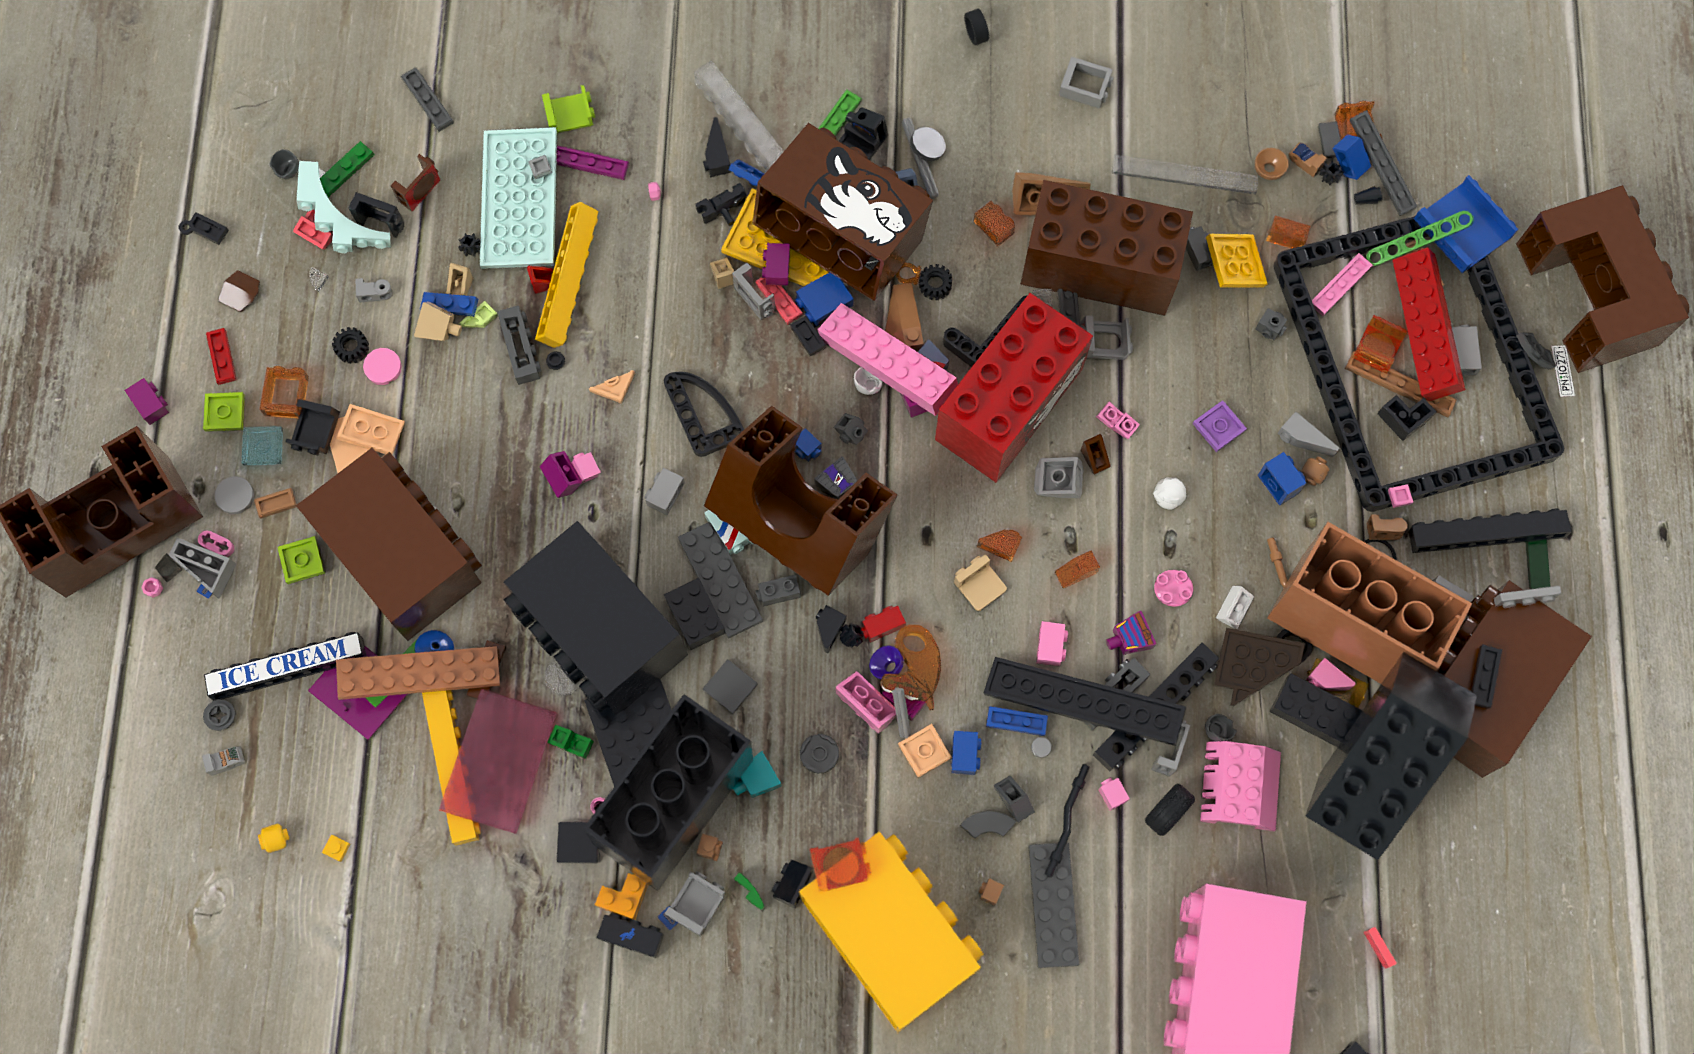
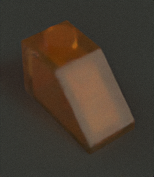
M1004 529L979 538L977 547L1012 562L1021 543L1022 536H1019L1020 534L1014 530L1008 531Z
M1091 550L1073 558L1057 569L1055 574L1064 589L1097 574L1100 566Z

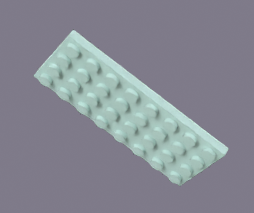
M556 128L484 131L480 243L481 269L554 266ZM546 155L552 173L535 179L528 161Z

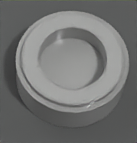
M1044 737L1036 738L1031 745V751L1036 757L1044 758L1051 751V743Z

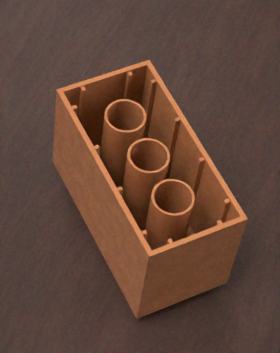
M1327 522L1300 558L1267 619L1382 684L1403 652L1437 671L1472 603Z

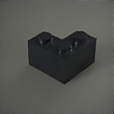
M1396 395L1383 405L1377 414L1404 441L1429 421L1437 411L1424 398L1409 409Z

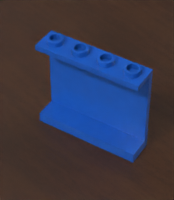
M1470 175L1465 178L1461 185L1427 209L1423 207L1414 217V220L1423 228L1461 211H1468L1474 216L1472 226L1435 242L1461 273L1467 271L1510 240L1518 231L1515 223L1508 219L1503 210L1491 200L1490 195L1485 193L1478 182L1472 179ZM1463 214L1459 221L1462 225H1466L1469 223L1470 217L1467 214ZM1445 222L1441 226L1442 231L1445 233L1449 232L1452 228L1450 222ZM1430 229L1426 230L1425 232L1432 239L1434 236L1433 231Z

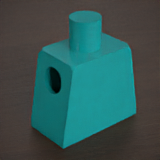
M763 751L753 757L752 763L741 776V780L733 787V790L737 796L748 791L750 796L754 798L780 788L782 785Z

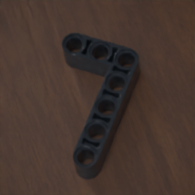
M1028 295L1023 296L981 346L953 327L945 330L943 345L972 367ZM953 336L956 340L950 341L947 338ZM968 347L971 351L964 352L962 348Z

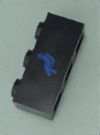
M610 913V916L604 914L596 937L598 940L653 958L657 957L664 934L660 932V928L652 925L645 928L641 926L642 922L633 919L627 922L621 920L622 916L615 913Z

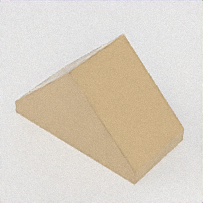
M728 258L710 263L718 289L734 284L732 275L734 269Z
M454 263L450 264L446 294L467 296L474 279L469 268Z

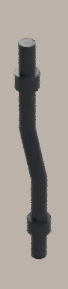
M1086 764L1082 765L1078 776L1074 778L1073 788L1064 806L1063 832L1055 851H1052L1049 857L1050 862L1045 872V875L1049 877L1053 876L1057 864H1060L1063 858V850L1071 834L1072 808L1079 791L1083 789L1086 783L1084 780L1090 768Z

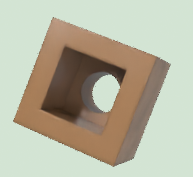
M991 879L987 883L983 882L978 892L982 894L980 900L995 906L1004 885Z

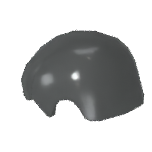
M281 149L276 151L271 157L270 167L279 178H292L299 171V160L291 151Z
M1217 713L1210 716L1205 724L1206 735L1213 742L1230 741L1237 733V730L1233 727V720L1228 719L1222 714Z

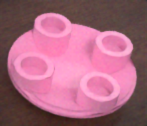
M1168 570L1158 575L1154 584V591L1157 598L1163 604L1177 607L1184 605L1190 600L1193 594V584L1185 571Z

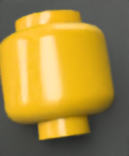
M280 824L264 827L261 829V834H258L261 849H265L268 853L284 849L286 841L290 840L287 828L282 829Z

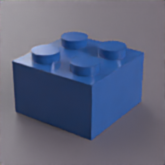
M1284 452L1265 463L1258 474V477L1279 506L1298 495L1306 484L1303 473L1295 468L1292 458Z

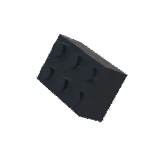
M699 578L664 594L665 600L690 650L726 634Z

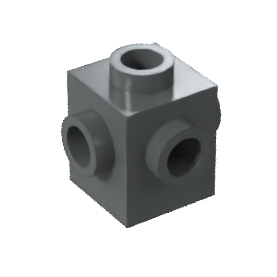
M1268 308L1255 330L1259 331L1265 338L1275 340L1278 335L1281 337L1287 327L1284 325L1287 319L1280 312H1274Z
M847 413L834 426L835 430L840 434L839 438L846 444L852 443L857 445L868 432L864 422L859 417Z

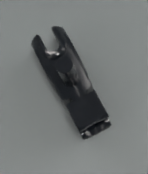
M741 183L732 186L733 192L725 190L709 200L705 198L695 204L697 212L702 213L704 224L715 220L719 214L723 215L729 226L735 223L729 211L733 207L740 206L747 199V194Z

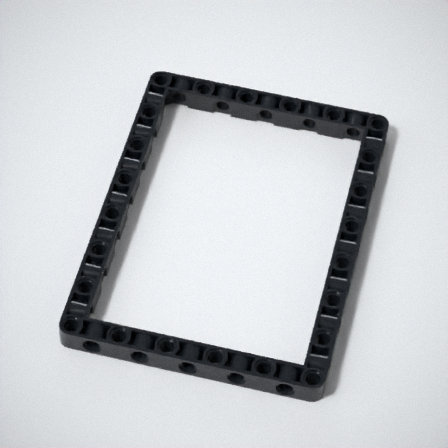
M1415 216L1282 251L1278 254L1273 265L1363 508L1369 512L1392 507L1388 493L1389 488L1408 484L1409 488L1413 491L1411 496L1414 501L1551 463L1559 458L1565 449L1528 355L1516 336L1519 333L1486 256L1467 270L1469 274L1468 279L1476 298L1478 297L1483 309L1482 314L1489 331H1492L1496 341L1495 346L1502 363L1507 368L1509 381L1516 398H1519L1523 408L1522 413L1530 432L1534 435L1536 443L1381 486L1300 269L1328 264L1332 260L1340 258L1347 259L1356 256L1358 253L1362 255L1366 251L1421 229V226L1414 220ZM1424 232V238L1429 237V235L1426 232ZM1409 237V238L1407 239V240H1411V239L1415 240V238H1413V237ZM1281 261L1287 262L1288 265L1282 264ZM1293 294H1298L1300 298L1295 297ZM1306 327L1312 328L1313 331H1308ZM1318 360L1324 361L1325 365L1320 364ZM1521 379L1525 380L1527 385L1522 383ZM1331 394L1337 395L1338 399H1334ZM1535 413L1540 415L1541 419L1537 418ZM1344 428H1348L1351 433H1346ZM1549 448H1552L1555 453L1550 452ZM1513 457L1517 458L1519 460V463H1516ZM1357 462L1362 463L1364 468H1360ZM1477 467L1482 468L1484 473L1479 472ZM1442 477H1445L1449 483H1445ZM1370 497H1374L1377 503H1373Z

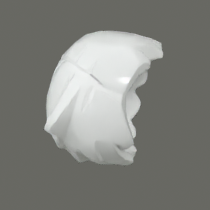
M1167 477L1156 484L1153 495L1158 505L1171 510L1184 502L1186 499V488L1179 479Z

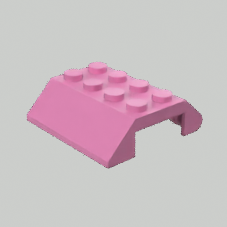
M1228 741L1206 742V751L1212 753H1206L1205 758L1208 760H1218V765L1204 766V771L1208 772L1204 773L1203 790L1209 792H1203L1202 797L1205 799H1215V804L1201 805V810L1212 812H1201L1200 821L1214 824L1219 821L1255 826V829L1276 831L1281 752L1266 746Z

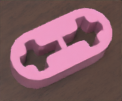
M207 530L201 532L198 536V543L207 550L225 557L231 556L234 552L233 543L216 533ZM210 537L214 543L205 542L204 539ZM218 545L227 546L228 550H222Z

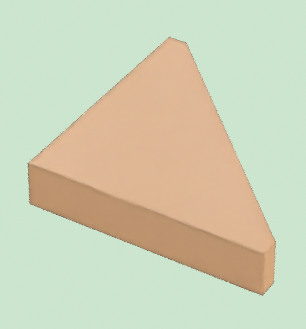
M631 370L624 375L606 380L602 384L590 387L589 391L622 403L635 375V371Z

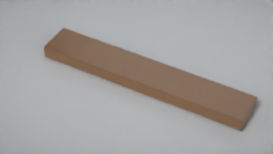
M1355 351L1352 352L1345 367L1346 370L1416 403L1424 398L1421 395L1418 381ZM1355 356L1360 357L1374 365H1377L1387 370L1388 372H1381L1371 367L1369 363L1364 364L1354 358ZM1445 396L1432 401H1426L1437 413L1449 417L1457 399Z

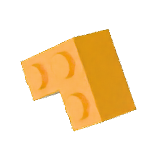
M628 873L621 892L602 886L595 906L636 920L648 884L639 877Z

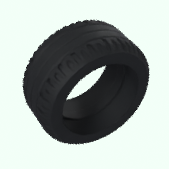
M1175 784L1146 816L1145 823L1159 836H1165L1193 805L1195 797L1181 784Z

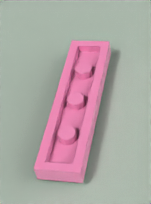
M1358 253L1312 300L1315 310L1324 316L1371 269L1373 264Z

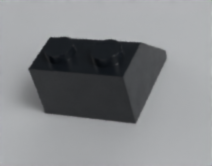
M791 859L789 864H784L781 870L783 877L780 882H775L771 892L774 893V899L795 909L800 900L799 891L807 886L813 874V868Z

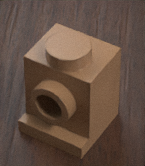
M702 833L696 853L700 857L717 861L723 842L719 841L717 837Z

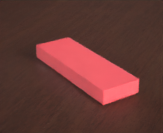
M762 277L755 281V284L766 298L772 293L774 294L775 309L787 325L803 315V312L781 285H766V279Z

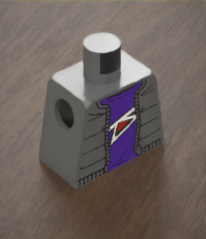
M843 456L814 478V484L833 499H840L857 482L855 475Z

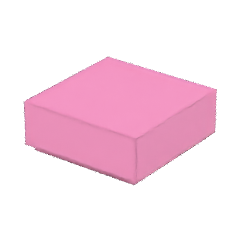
M1408 484L1388 489L1393 508L1413 503Z

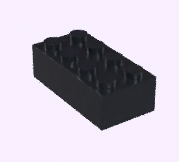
M1290 673L1286 677L1269 712L1338 747L1363 710Z

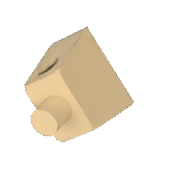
M423 302L414 337L445 341L448 340L450 334L459 337L462 326L453 323L454 314L431 302Z

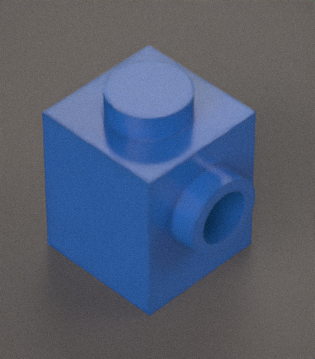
M805 428L800 433L796 442L795 453L800 459L804 458L809 462L812 458L816 459L821 454L822 447L821 442Z

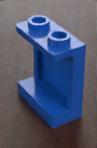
M830 272L796 291L795 301L798 307L804 309L806 312L805 316L815 327L819 325V321L831 315L841 303L849 308L854 304L853 297L841 279Z

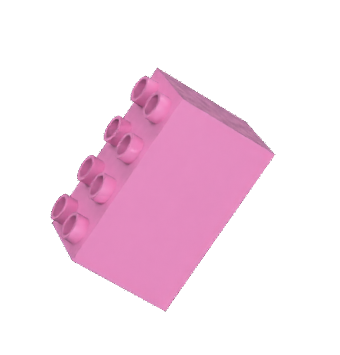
M1205 884L1193 893L1190 892L1189 897H1183L1180 907V921L1188 922V931L1183 938L1178 937L1174 954V961L1183 963L1182 976H1179L1178 979H1172L1169 992V1003L1178 1005L1176 1019L1174 1018L1173 1021L1167 1020L1164 1031V1045L1173 1047L1172 1054L1290 1053L1306 901Z

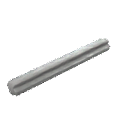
M906 118L902 120V126L910 144L915 128L911 118ZM912 150L929 197L931 199L937 198L939 192L927 161L921 159L922 157L919 154L916 155Z

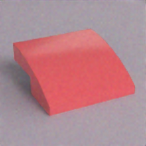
M315 210L308 211L305 217L301 216L293 230L294 233L323 250L333 240V231L321 232L315 229Z

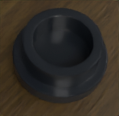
M554 351L547 356L546 363L549 368L558 370L564 366L565 357L562 353Z

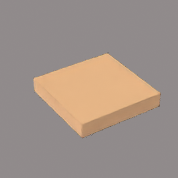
M932 724L898 743L899 748L917 778L952 759Z

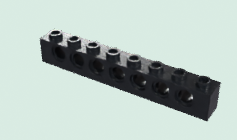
M1202 642L1149 697L1175 704L1180 699L1184 701L1191 694L1189 690L1193 686L1198 687L1205 680L1202 676L1206 672L1211 674L1217 668L1216 662L1219 660V657ZM1193 664H1200L1202 671H1196L1193 668ZM1180 677H1186L1189 681V684H1182L1180 682ZM1172 690L1176 697L1169 698L1166 691ZM1115 730L1093 753V756L1109 771L1113 768L1117 770L1125 762L1123 760L1126 754L1131 756L1138 749L1136 744L1140 740L1145 742L1147 738L1136 736L1134 740H1130L1127 738L1126 733ZM1119 745L1122 748V753H1115L1112 746Z

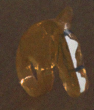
M909 624L901 628L895 638V648L901 652L904 662L909 669L902 674H884L880 684L882 689L889 693H892L896 687L903 688L906 699L924 701L929 710H934L933 694L935 693L941 673L940 651L929 630L920 625ZM910 635L918 636L924 641L925 648L917 652L910 651L905 647L903 639Z

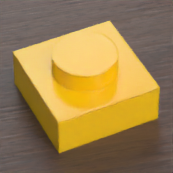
M331 834L322 853L341 862L351 844Z

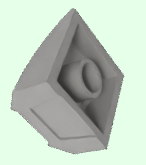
M1078 457L1041 458L1035 470L1034 491L1036 494L1056 498H1080L1082 495L1084 472L1082 461Z

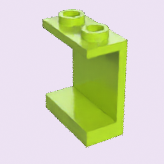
M584 85L581 86L582 93L551 100L549 93L542 94L549 128H556L557 133L593 126L592 118H595L593 107L589 108V103L592 102L589 91H585Z

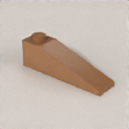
M1015 172L1012 189L1014 214L1036 215L1043 180L1090 189L1091 184L1033 173Z
M912 283L893 285L885 331L918 352L924 343Z

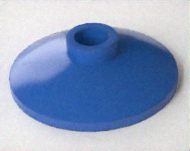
M437 630L421 634L415 643V653L454 650L451 638L444 632ZM437 644L439 648L434 649L432 645Z

